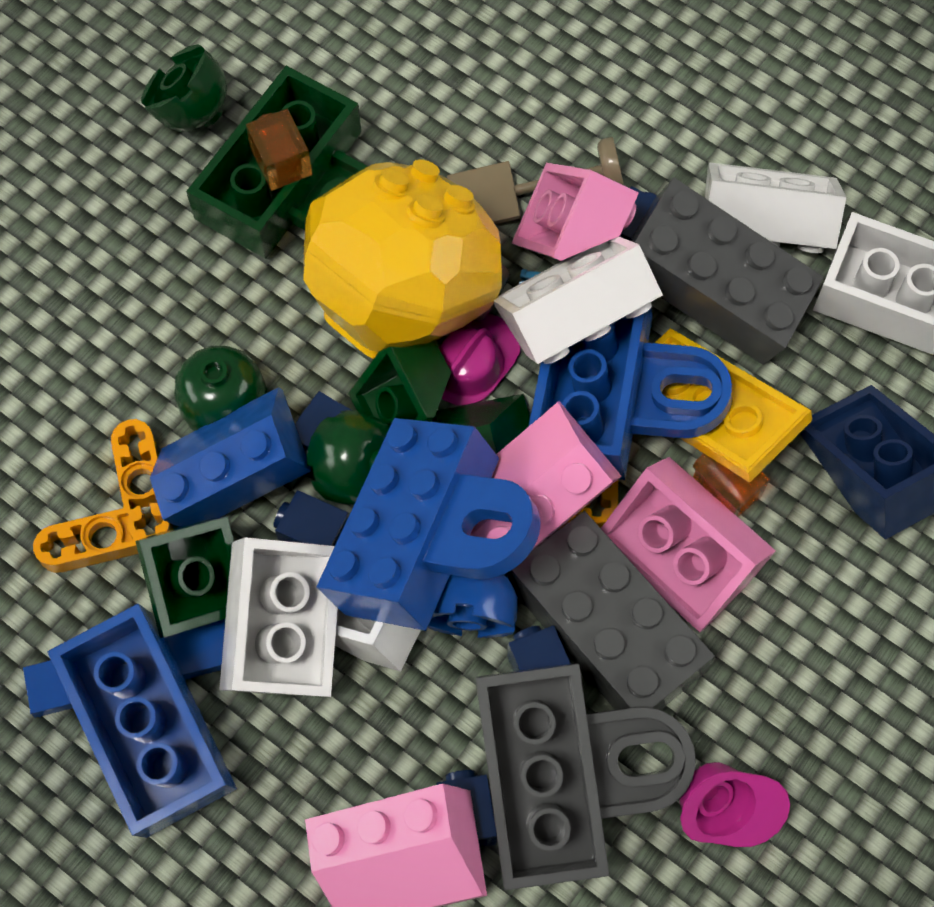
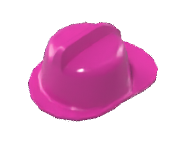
M488 314L483 321H471L466 326L450 333L442 341L438 348L451 371L442 399L456 406L483 401L495 390L500 381L512 368L520 354V345L503 318Z
M720 762L705 763L696 768L689 787L679 798L682 810L680 816L682 830L691 840L733 847H753L768 841L781 830L788 819L790 810L788 792L778 781L763 775L741 772Z

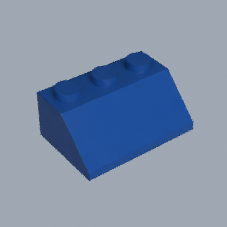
M278 387L241 406L224 418L205 425L161 448L150 480L162 519L182 527L204 520L220 518L310 472L311 468L307 466V457L284 392Z

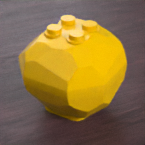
M418 159L412 165L392 162L372 164L314 200L310 204L306 217L303 280L313 297L324 310L326 322L361 352L373 359L379 351L388 347H405L429 343L466 326L491 308L502 288L501 244L498 228L483 207L474 199V195L470 190L456 185L442 175H439L440 169L438 166L427 160Z

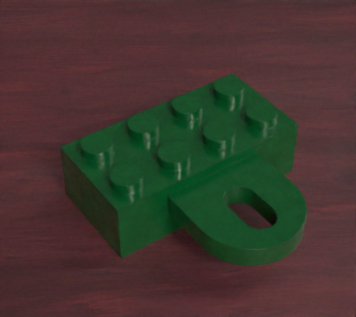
M286 65L187 189L186 193L194 219L266 259L292 224L305 230L308 210L314 200L368 167L346 155L347 151L361 134L358 103Z

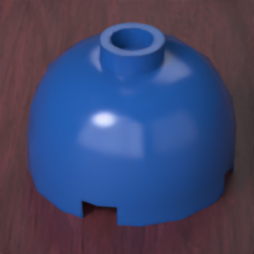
M504 574L490 579H473L450 575L427 628L462 636V630L478 631L479 638L504 637L513 634L518 609L517 595L512 583Z

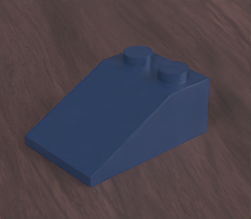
M873 385L812 415V421L800 432L801 436L854 512L886 540L934 514V434Z

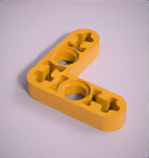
M137 419L121 422L111 435V445L124 508L51 525L42 529L37 534L33 542V551L38 561L48 571L54 573L66 572L138 554L135 541L151 536L147 535L145 530L142 529L146 527V519L141 507L150 506L151 513L158 524L155 526V534L173 529V524L162 519L153 488L145 494H135L130 491V483L136 476L140 474L151 475L159 455L156 440L150 427L145 422ZM132 435H138L141 440L138 442V448L142 461L134 462L133 455L127 445L130 443L129 437ZM102 527L114 528L117 532L116 539L109 547L97 548L92 545V536L98 529ZM77 534H80V539L86 549L83 553L76 546V544H79L75 537ZM61 540L66 547L61 549L60 557L53 558L51 553L47 551L53 549L54 541Z

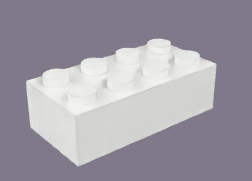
M852 212L813 311L934 355V241Z

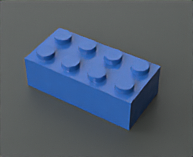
M136 604L47 651L132 836L147 838L237 789L165 638H160L153 613L140 604Z

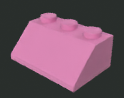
M546 162L512 240V244L560 261L619 237L622 230L630 225L635 216V201L639 193L592 170Z
M559 401L496 454L499 457V461L491 478L508 480L518 484L537 506L541 525L537 542L532 549L533 551L622 476ZM491 519L482 520L473 527L471 536L489 539L501 538L508 533L512 522Z
M670 457L647 467L601 527L602 531L664 600L699 633L751 582L776 552L775 549Z
M439 784L305 819L311 872L332 907H441L487 896L470 790L447 784Z

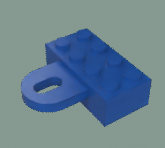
M651 308L637 317L626 318L624 316L610 324V331L600 338L592 341L582 339L568 347L569 353L558 361L544 364L542 361L529 421L530 426L560 401L622 477L619 480H625L633 434L672 438L698 437L716 428L728 414L732 403V383L729 371L724 363L713 353L693 346L648 343L652 322ZM683 383L706 386L712 393L703 401L669 399L662 394V391L669 384Z
M394 418L316 588L346 616L426 631L450 575L473 579H490L511 571L524 561L534 548L539 536L541 521L538 508L526 491L518 484L508 480L491 478L499 457L475 426ZM491 519L512 522L508 533L501 538L489 539L471 536L473 527L482 520Z

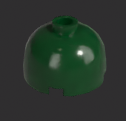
M199 44L188 46L170 58L175 65L166 74L160 68L153 74L141 97V103L153 118L169 129L179 132L213 125L222 115L223 109L221 107L225 102L227 94V82L224 71L217 60Z
M209 346L196 351L182 363L175 377V402L182 418L193 431L224 418L241 406L267 393L265 380L256 362L244 351L230 346Z
M344 410L340 411L341 413L335 417L325 418L318 425L310 439L307 451V466L313 467L316 481L311 480V483L325 500L354 506L390 427L382 419L359 411Z

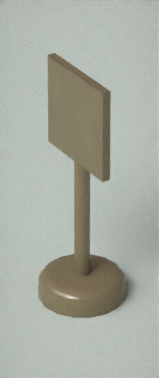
M613 137L604 138L597 145L600 165L585 169L597 172L624 185ZM509 161L447 175L448 180L456 185L467 188L473 193L474 199L483 207L494 224L520 219L517 196L534 192L539 181L535 180L514 185Z

